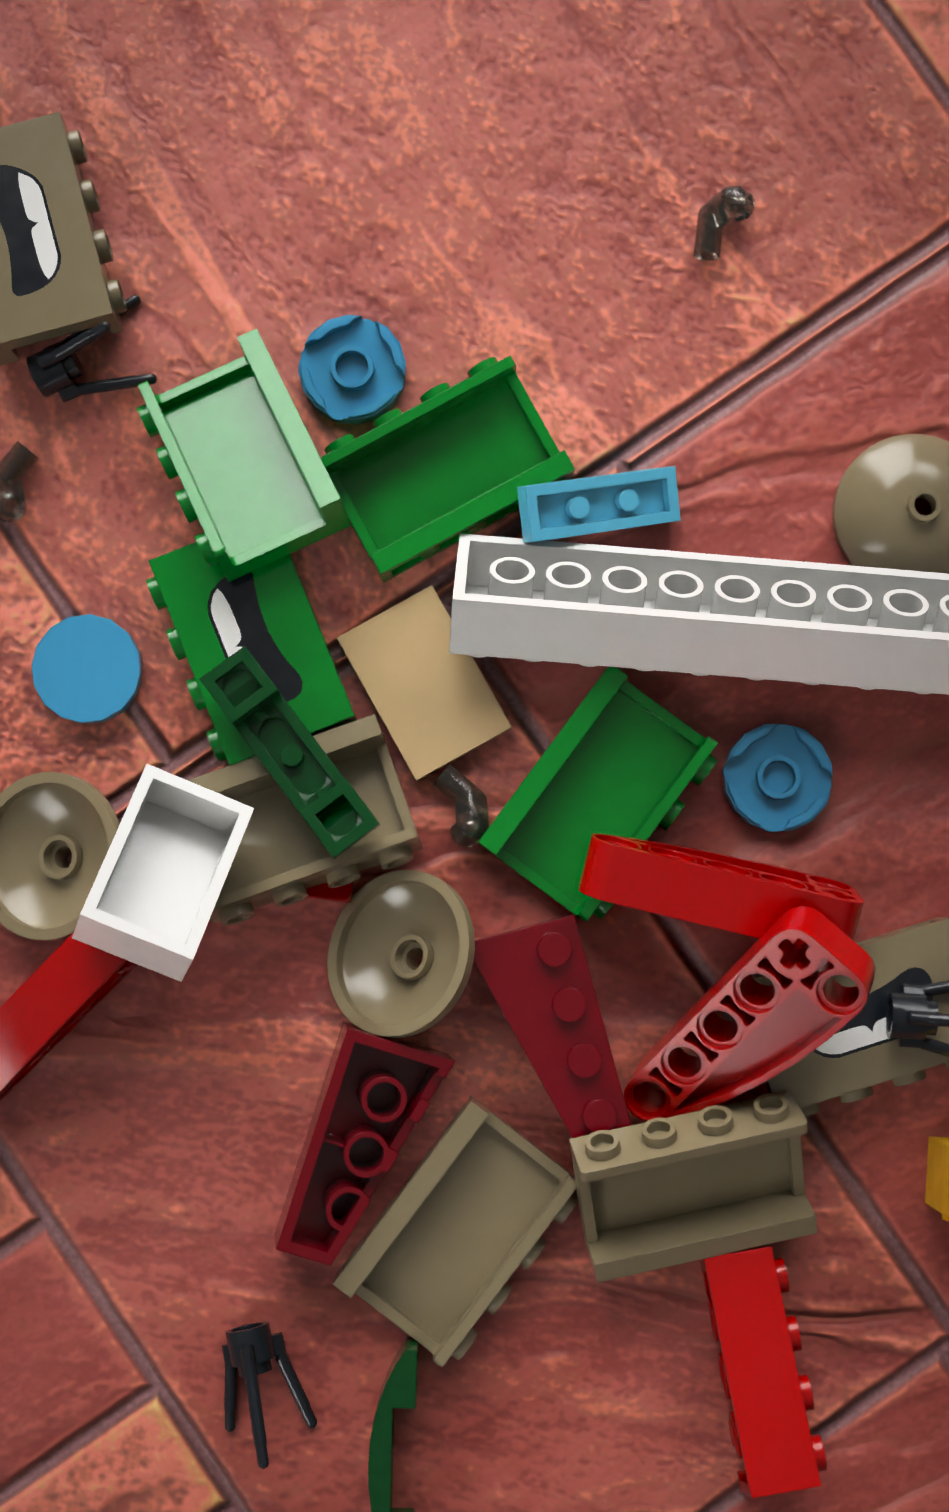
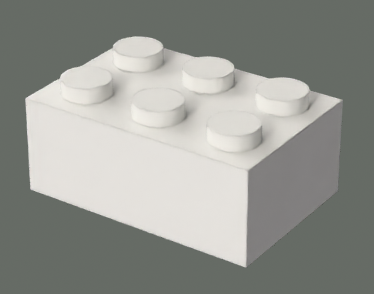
M146 764L80 913L72 938L182 982L194 959L254 808Z

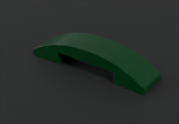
M243 646L199 679L334 859L380 826L378 820L347 779L339 772L246 646Z
M412 1337L406 1338L392 1361L376 1406L368 1460V1488L371 1512H414V1508H392L394 1408H416L418 1342Z

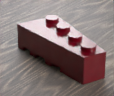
M574 914L475 940L474 962L571 1137L576 1138L589 1135L598 1130H612L631 1126Z
M343 1021L274 1234L276 1250L329 1266L332 1265L370 1203V1198L397 1159L398 1152L414 1125L418 1124L428 1108L429 1101L443 1078L447 1077L456 1062L449 1054L399 1038L377 1036L363 1031L354 1024Z

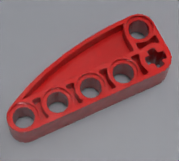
M599 833L592 834L578 887L581 893L598 900L755 938H760L788 910L794 907L805 906L821 912L854 940L864 900L853 887L834 879L698 849ZM797 939L795 943L802 945L804 941Z
M805 906L794 907L788 910L642 1057L624 1090V1100L627 1109L632 1115L642 1121L700 1111L708 1106H713L738 1096L796 1064L829 1040L861 1012L867 1002L875 978L876 968L873 959L862 947L821 912ZM797 939L804 941L802 945H798L795 942ZM751 974H762L769 978L773 985H762L756 982ZM832 976H847L851 978L857 984V986H842L841 984L837 983ZM715 1011L727 1012L736 1021H726L719 1017ZM681 1047L694 1050L698 1057L687 1054ZM648 1082L657 1084L663 1091L651 1087Z
M72 933L0 1007V1101L138 964L72 938Z

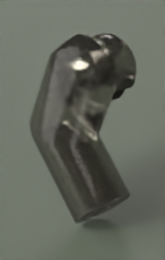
M741 186L724 187L700 208L697 217L693 252L695 258L705 261H713L720 258L723 228L732 220L739 222L744 220V218L748 219L753 214L755 199L752 194L744 191Z
M18 441L0 461V520L3 522H14L24 516L27 505L22 478L39 459Z
M450 764L433 785L455 803L456 823L450 828L452 839L459 846L472 847L489 828L487 797L476 785Z

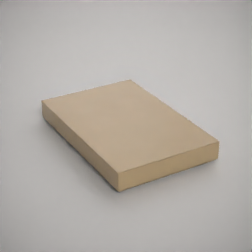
M432 585L337 637L338 642L416 781L423 779L512 729L511 724L473 657L449 653L451 618Z

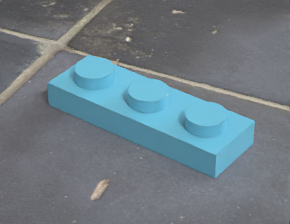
M675 466L517 487L523 542H539L681 521Z

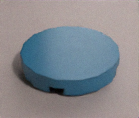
M344 315L330 319L314 330L304 344L305 348L301 353L298 369L304 394L318 413L336 423L359 425L376 420L394 407L404 390L406 362L401 344L388 327L377 321L373 322L370 319H362V316Z
M92 614L68 617L52 626L37 644L32 661L34 687L43 703L64 719L83 724L107 722L126 711L137 697L142 683V654L132 636L112 620Z
M764 724L742 735L728 751L722 769L723 792L732 811L749 826L767 832L793 831L813 821L827 805L831 793L832 763L823 745L808 731L793 725Z

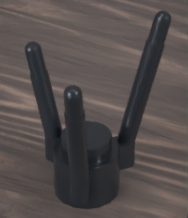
M133 295L125 300L127 311L119 313V317L140 304L141 300L138 295ZM106 321L93 328L72 333L60 342L26 358L31 376L43 396L47 397L58 392L64 403L81 395L138 387V384L147 380L150 385L155 384L157 377L155 374L133 375L77 384L76 378L84 375L76 352L111 330L110 323Z
M949 980L924 985L902 984V993L890 992L886 1007V1033L888 1038H899L900 1047L920 1048L949 1057L948 1043L926 1037V1035H936L938 1026L949 1027V1014L939 1013L938 1002L927 1000V997L948 994Z
M268 1321L242 1325L226 1331L227 1344L222 1345L225 1362V1430L232 1432L236 1427L238 1369L239 1377H245L257 1463L261 1469L268 1467L269 1458L257 1375L272 1370L271 1359L274 1357L306 1425L311 1429L317 1426V1419L312 1411L310 1402L286 1353L282 1332L271 1334Z

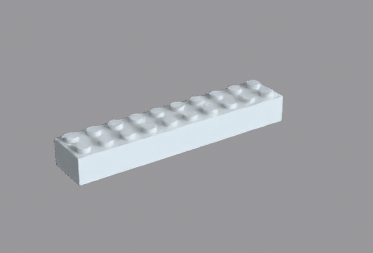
M460 533L452 598L449 653L469 655L477 658L487 656L523 659L529 662L572 663L587 667L608 666L632 668L639 671L656 670L691 673L697 676L741 677L755 681L777 680L801 682L807 685L826 684L858 687L865 690L886 689L910 691L918 694L934 693L949 695V574L547 540L523 542V538Z

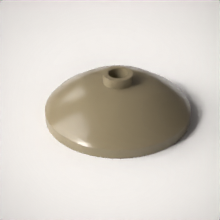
M924 434L893 436L870 446L847 468L836 489L832 508V520L839 548L851 566L949 574L948 441ZM922 498L930 503V515H921L916 511V499Z
M41 772L17 780L0 794V924L19 936L34 940H59L69 937L75 930L80 913L120 825L109 801L89 782L70 774ZM71 850L72 860L70 865H68L67 855L68 852Z
M398 870L383 874L367 883L351 898V903L346 904L335 924L330 939L327 962L328 978L333 997L342 1013L350 1022L363 1031L377 1036L405 1038L426 1031L451 1011L468 983L475 953L474 928L464 901L445 881L417 870ZM423 954L422 962L418 967V959Z

